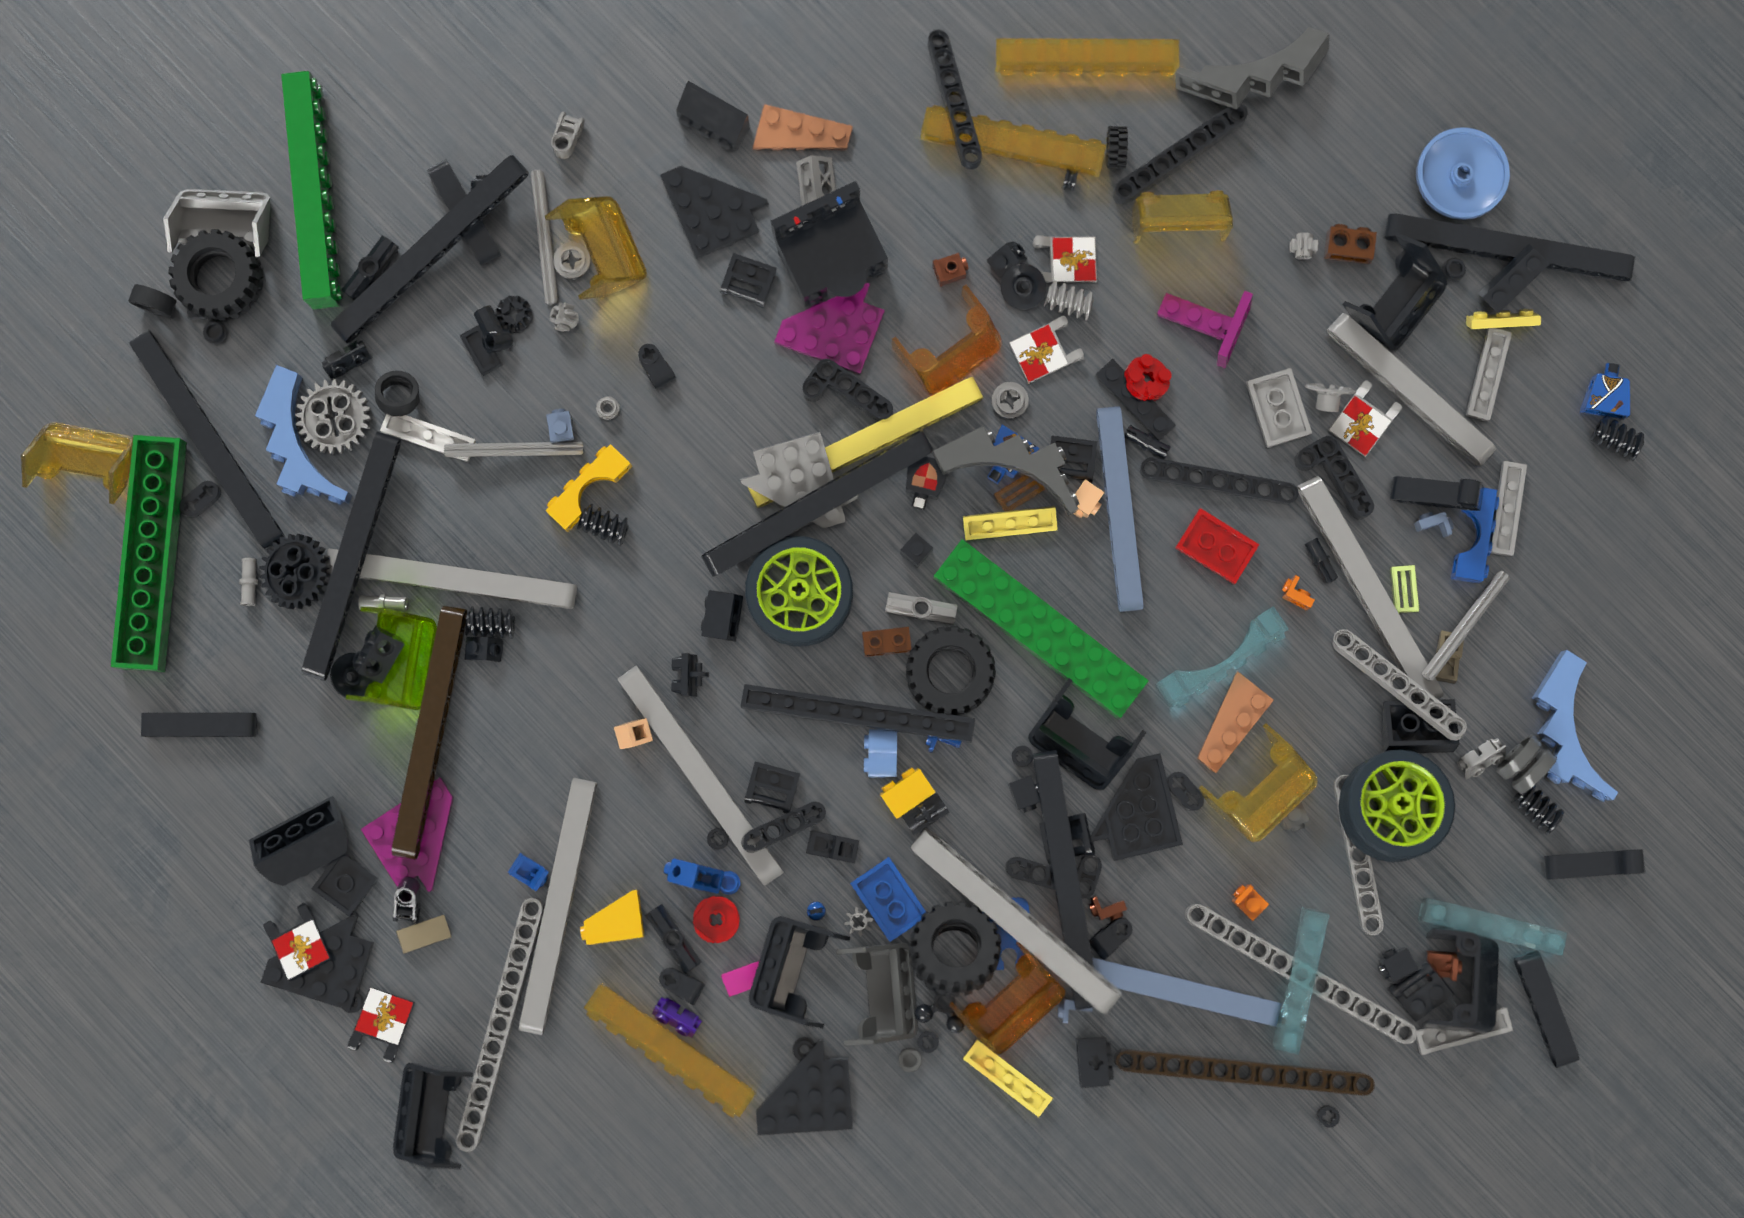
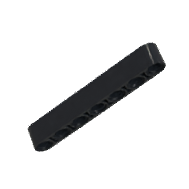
M1242 103L1237 109L1228 106L1116 184L1113 193L1115 202L1120 205L1131 203L1239 129L1244 124L1248 115L1246 106ZM1238 112L1241 115V119H1233L1231 113ZM1220 125L1223 131L1215 132L1212 126ZM1200 137L1204 140V144L1197 145L1193 139ZM1176 150H1182V151H1184L1185 154H1186V157H1184V158H1179V157H1177V156L1175 155V151H1176ZM1164 163L1167 166V170H1159L1156 164ZM1144 175L1148 178L1149 182L1142 184L1138 181L1137 177ZM1119 189H1128L1130 195L1126 197L1120 195Z

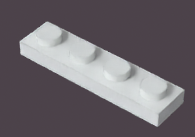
M386 414L380 430L383 433L400 437L403 440L443 454L445 444L476 443V440L407 415L391 416ZM455 457L466 462L470 460V457Z

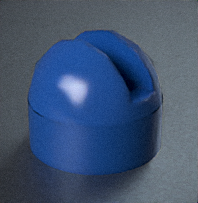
M812 902L807 907V915L810 919L817 921L825 916L826 909L822 903ZM822 908V913H810L812 909Z

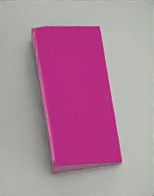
M759 961L721 975L729 997L751 989Z

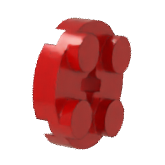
M1143 354L1141 357L1131 361L1125 369L1124 377L1126 376V387L1134 397L1143 401L1148 399H1154L1153 401H1155L1167 392L1172 374L1161 361L1149 354ZM1143 374L1148 375L1152 381L1146 382Z
M721 896L706 898L694 910L693 924L695 931L700 938L707 942L721 943L727 941L735 935L739 928L740 914L736 905L728 898ZM720 913L723 923L713 926L710 916Z

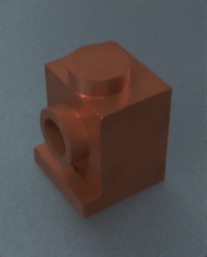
M959 253L939 260L935 259L932 263L940 287L965 279V271L969 270L966 258H960ZM950 264H954L956 266V269L949 270L947 266Z

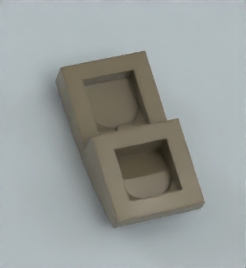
M1441 630L1436 653L1452 632ZM1464 640L1435 677L1437 681L1453 684L1457 682Z
M444 915L396 931L403 954L451 937Z

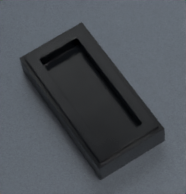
M479 325L459 336L481 375L484 376L503 364L496 352H487L483 348V333Z

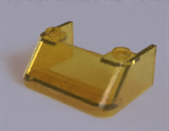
M1221 190L1211 191L1210 194L1154 195L1153 192H1144L1140 194V197L1136 198L1133 205L1134 243H1139L1143 232L1220 230V240L1225 241L1233 228L1229 196Z
M612 197L567 199L545 215L546 220L562 219L568 232L574 235L582 234L598 274L590 279L591 287L578 295L580 300L605 297L634 285L646 277L647 271L618 203Z
M48 423L43 426L21 454L22 487L27 488L36 476L43 479H51L58 475L61 470L104 478L103 486L109 490V504H114L128 483L133 438L63 423Z
M1266 723L1263 725V728L1269 740L1274 744L1271 748L1270 756L1277 767L1245 798L1238 792L1228 791L1217 799L1202 785L1199 787L1206 802L1251 842H1258L1271 832L1315 789L1318 782L1314 771L1296 750Z

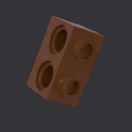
M1335 224L1327 231L1324 258L1370 264L1374 259L1377 232H1372L1370 228L1366 227L1349 229L1347 225ZM1334 238H1342L1344 246L1336 245ZM1357 241H1364L1367 244V249L1359 248Z
M909 627L862 632L865 657L911 652Z

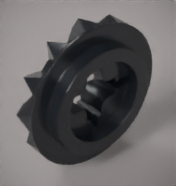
M509 295L507 298L500 300L496 307V316L503 329H507L510 332H518L530 324L532 308L528 301L519 295ZM511 305L516 311H521L516 314V322L511 316H507V313L511 312Z

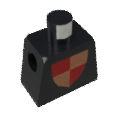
M925 456L908 466L906 492L914 494L911 506L913 508L925 510L928 498L937 500L949 473L942 474L935 458Z

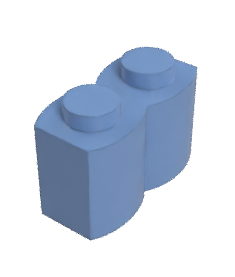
M869 729V735H864V749H869V758H864V772H868L869 778H897V732Z

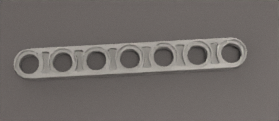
M1342 629L1335 633L1332 642L1333 648L1450 740H1460L1464 736L1467 725L1460 716L1352 632ZM1345 636L1349 639L1350 644L1341 646L1338 644L1337 638ZM1360 650L1365 651L1368 654V659L1359 660L1355 653ZM1382 665L1386 668L1387 673L1378 675L1375 673L1374 667ZM1397 679L1402 680L1405 683V688L1401 690L1396 689L1392 682ZM1419 694L1423 697L1424 702L1422 704H1415L1411 700V696ZM1439 709L1443 717L1440 719L1433 718L1430 715V710ZM1456 723L1460 725L1462 731L1458 734L1452 733L1449 730V725Z
M1341 775L1337 777L1334 781V792L1338 813L1339 798L1341 790L1338 787V784L1341 779H1346L1349 775ZM1341 823L1360 926L1364 933L1377 935L1383 929V918L1371 857L1365 854L1364 859L1360 862L1353 859L1352 852L1357 847L1346 835ZM1361 871L1369 875V881L1365 885L1357 882V874ZM1366 894L1371 895L1374 900L1370 908H1365L1361 904V899ZM1369 918H1375L1378 922V928L1375 931H1369L1366 928V921Z

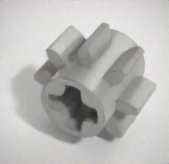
M1297 233L1296 239H1291L1290 252H1295V258L1311 259L1312 253L1316 254L1318 251V240H1313V234Z
M559 303L558 306L553 307L550 313V321L555 323L554 329L569 332L570 328H575L579 315L573 311L574 305Z
M855 907V914L846 913L850 917V921L845 922L844 925L852 927L849 932L850 934L856 930L859 936H862L864 928L868 931L871 930L867 926V922H871L873 918H866L867 909L863 913H859L858 908ZM860 915L863 916L865 925L855 928L852 918L854 916L857 918Z

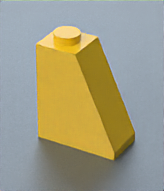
M632 890L586 919L584 926L580 927L582 941L586 940V945L645 937L639 890Z

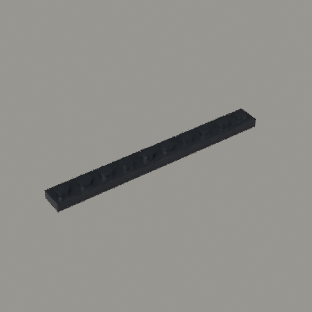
M744 684L740 706L742 709L972 743L975 718Z

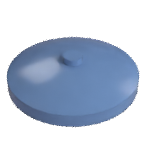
M1454 128L1435 136L1422 151L1416 167L1417 185L1426 203L1439 214L1460 220L1477 218L1492 210L1503 198L1510 179L1509 163L1501 146L1491 136L1472 128Z

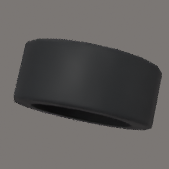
M140 284L134 285L128 300L129 303L140 309L167 318L171 317L177 302L175 298L161 291Z
M403 371L387 372L375 384V402L378 408L385 414L391 416L407 415L416 409L419 403V385L416 379L409 373ZM393 385H402L411 391V396L402 402H392L383 396V391Z

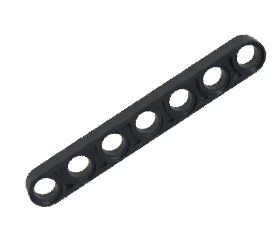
M936 29L928 36V49L960 162L967 169H975L981 163V148L949 36L945 31ZM934 38H941L944 40V43L936 45L932 40ZM939 57H947L950 62L941 64L937 59ZM945 76H952L955 82L946 83L943 78ZM951 95H957L960 97L961 100L957 103H953L948 99V97ZM961 114L966 117V120L964 122H957L954 116ZM968 134L972 140L964 142L959 136ZM972 153L978 159L970 162L965 158V155Z
M1154 457L1146 458L1140 466L1141 475L1146 479L1284 505L1293 503L1298 497L1297 487L1292 483ZM1148 462H1152L1157 466V472L1153 475L1147 474L1144 470V466ZM1171 466L1177 467L1180 471V475L1176 479H1172L1167 475V469ZM1192 471H1199L1202 474V481L1199 483L1192 482L1190 473ZM1215 475L1224 477L1225 485L1223 487H1216L1213 484V477ZM1244 479L1248 483L1246 491L1236 489L1235 483L1237 480ZM1262 483L1268 484L1271 488V492L1267 496L1261 495L1258 491V487ZM1285 487L1292 489L1294 493L1293 498L1290 500H1286L1281 496V491Z

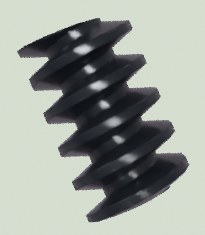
M1605 416L1599 421L1591 437V441L1596 436L1599 437V445L1606 440L1607 449L1614 444L1615 453L1621 448L1624 449V457L1631 452L1632 461L1637 458L1644 445L1643 432L1636 434L1634 428H1630L1627 431L1626 424L1619 426L1617 420H1613L1610 423L1609 416Z
M593 504L585 508L579 519L577 530L584 525L583 530L585 533L592 529V535L597 536L601 532V539L603 540L610 535V542L614 543L618 539V546H621L629 528L627 518L625 517L619 522V514H616L611 519L609 510L604 515H601V507L593 512Z
M471 606L466 616L465 635L467 636L471 630L473 636H477L479 631H481V635L486 637L490 631L491 636L496 637L499 631L501 638H505L507 633H509L510 638L513 639L515 616L512 615L511 609H508L506 615H503L502 608H499L497 614L494 615L492 608L485 614L483 607H480L479 612L475 613L474 607Z
M1536 785L1523 794L1517 793L1511 803L1518 800V810L1526 807L1524 815L1527 816L1532 813V823L1540 820L1539 829L1547 826L1545 835L1550 834L1562 821L1564 810H1556V803L1549 804L1550 798L1548 796L1541 798L1543 791H1535Z

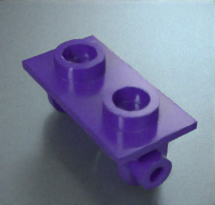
M661 997L652 1012L655 1019L664 1025H671L678 1034L693 1038L702 1022L698 1019L699 1016L686 1008L679 1015L677 1012L681 1006L667 997L666 999Z

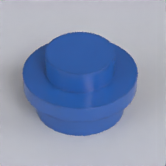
M725 871L720 891L723 894L731 895L740 888V878L732 871Z

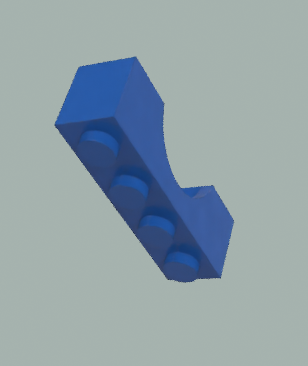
M1484 488L1480 511L1461 510L1473 521L1476 529V538L1474 544L1467 552L1454 556L1451 579L1478 584L1484 578H1487L1489 565H1486L1487 556H1490L1492 551V542H1489L1490 534L1494 532L1496 520L1493 519L1494 510H1497L1499 505V497L1496 496L1497 490Z

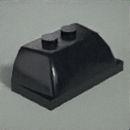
M334 796L249 839L254 867L270 882L281 886L287 885L300 877H305L313 870L326 866L332 860L344 855L347 852L348 843L338 803Z

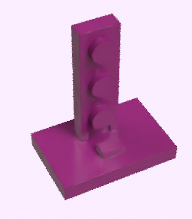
M1244 291L1232 318L1166 293L1157 316L1222 340L1223 343L1218 352L1217 365L1226 368L1252 307L1253 294Z

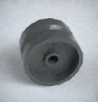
M1533 734L1514 747L1496 769V772L1504 779L1514 777L1512 787L1519 794H1523L1531 789L1557 761V757L1549 749L1539 752L1541 742Z

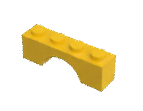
M611 444L607 448L603 446L596 453L595 456L597 458L591 464L587 463L579 471L581 475L575 481L571 479L563 487L564 492L559 497L554 496L548 502V508L545 511L565 531L569 532L579 522L582 515L581 496L590 484L599 480L617 483L632 468L631 463Z

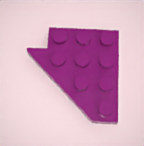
M865 283L864 287L852 296H836L782 320L774 343L818 360L830 359L845 370L861 375L885 310L864 302L870 288V284Z
M438 778L433 784L421 848L416 860L392 856V843L401 803L361 828L364 836L397 887L403 878H416L419 876L428 892L434 889L454 799L442 778Z

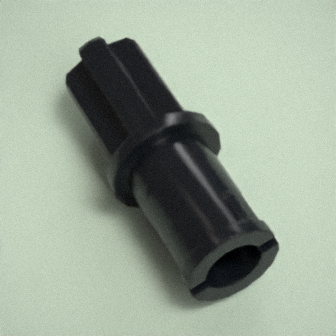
M1319 538L1304 544L1314 560L1313 566H1317L1325 583L1328 584L1335 581L1338 576L1328 559L1330 556L1326 555L1319 542Z

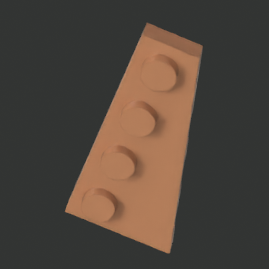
M764 104L753 150H847L853 126Z
M1236 671L1232 683L1227 690L1223 703L1217 712L1213 725L1197 757L1200 762L1214 773H1217L1274 701L1238 671Z

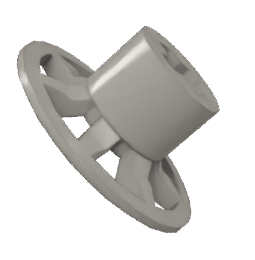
M1318 383L1305 385V388L1318 392L1316 409L1322 411L1339 412L1341 395L1356 393L1351 388L1330 385L1329 389H1326L1323 384Z

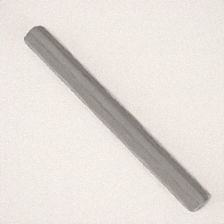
M534 170L531 172L544 295L546 304L552 305L558 303L545 180L542 170Z
M582 442L444 445L445 457L583 454Z
M1504 571L1497 572L1423 670L1422 676L1428 681L1435 679L1510 579L1508 574Z

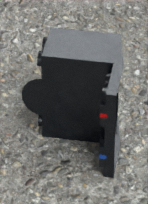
M856 181L771 220V228L777 251L804 307L809 305L813 307L822 303V299L828 297L827 288L830 292L840 297L852 296L864 287L868 277L877 278L883 275L885 269L888 268V257L860 202V188Z

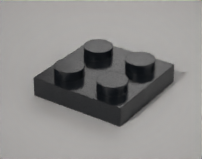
M344 854L330 862L311 889L350 917L376 883L378 877L347 854Z

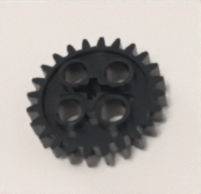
M288 534V538L280 537V543L272 542L274 549H266L269 557H262L266 565L259 567L265 571V574L259 576V578L266 581L261 585L262 588L268 589L265 595L271 596V602L278 603V606L293 610L294 608L303 609V605L310 607L311 600L318 602L317 594H325L322 587L328 586L325 578L331 576V574L326 573V570L330 569L332 565L325 563L330 556L322 555L326 548L320 547V542L313 540V537H304L302 534ZM299 551V558L296 559V554ZM282 566V573L280 574V573H279V570H280V567ZM310 569H311V570H312V574H311V576L309 577V576H308V573H309V571H310ZM294 584V585H295V589H294V591L292 592V585Z

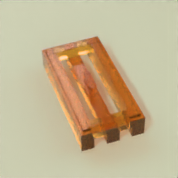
M1024 475L996 492L994 497L998 500L1004 512L1012 511L1045 491L1044 486L1034 480L1005 499H1002L1001 496L1031 478ZM1035 485L1038 486L1036 490L1007 507L1006 503Z

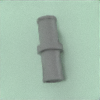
M242 558V578L239 579V585H241L240 605L255 606L256 585H258V579H256L257 559Z
M381 594L380 596L360 595L358 606L359 610H379L381 613H386V611L406 612L408 609V598L387 597L386 594Z

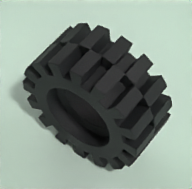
M1108 126L1106 167L1126 168L1128 154L1127 126Z

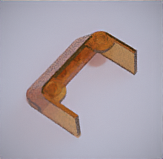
M966 284L962 287L961 296L971 307L967 313L966 322L972 332L935 358L925 348H919L909 354L896 336L892 339V348L924 390L931 396L958 383L997 354L1002 346L1001 336L991 317Z
M1020 942L1016 944L1025 955L1018 959L1015 966L1019 975L987 1005L984 1006L981 1002H974L968 1004L962 1011L953 1002L949 1004L966 1027L995 1054L1006 1052L1060 1003L1065 996V989Z

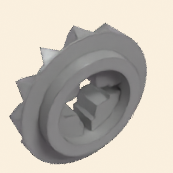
M568 242L561 245L554 254L553 262L555 269L565 278L576 279L579 276H584L590 265V255L587 249L576 242ZM570 252H572L575 259H579L578 262H575L574 269H572L569 263H565L570 259Z
M1002 383L993 392L992 406L996 414L1003 418L1015 419L1022 415L1028 406V394L1018 383ZM1007 392H1009L1011 398L1017 399V401L1013 402L1012 410L1008 403H1001L1006 400Z

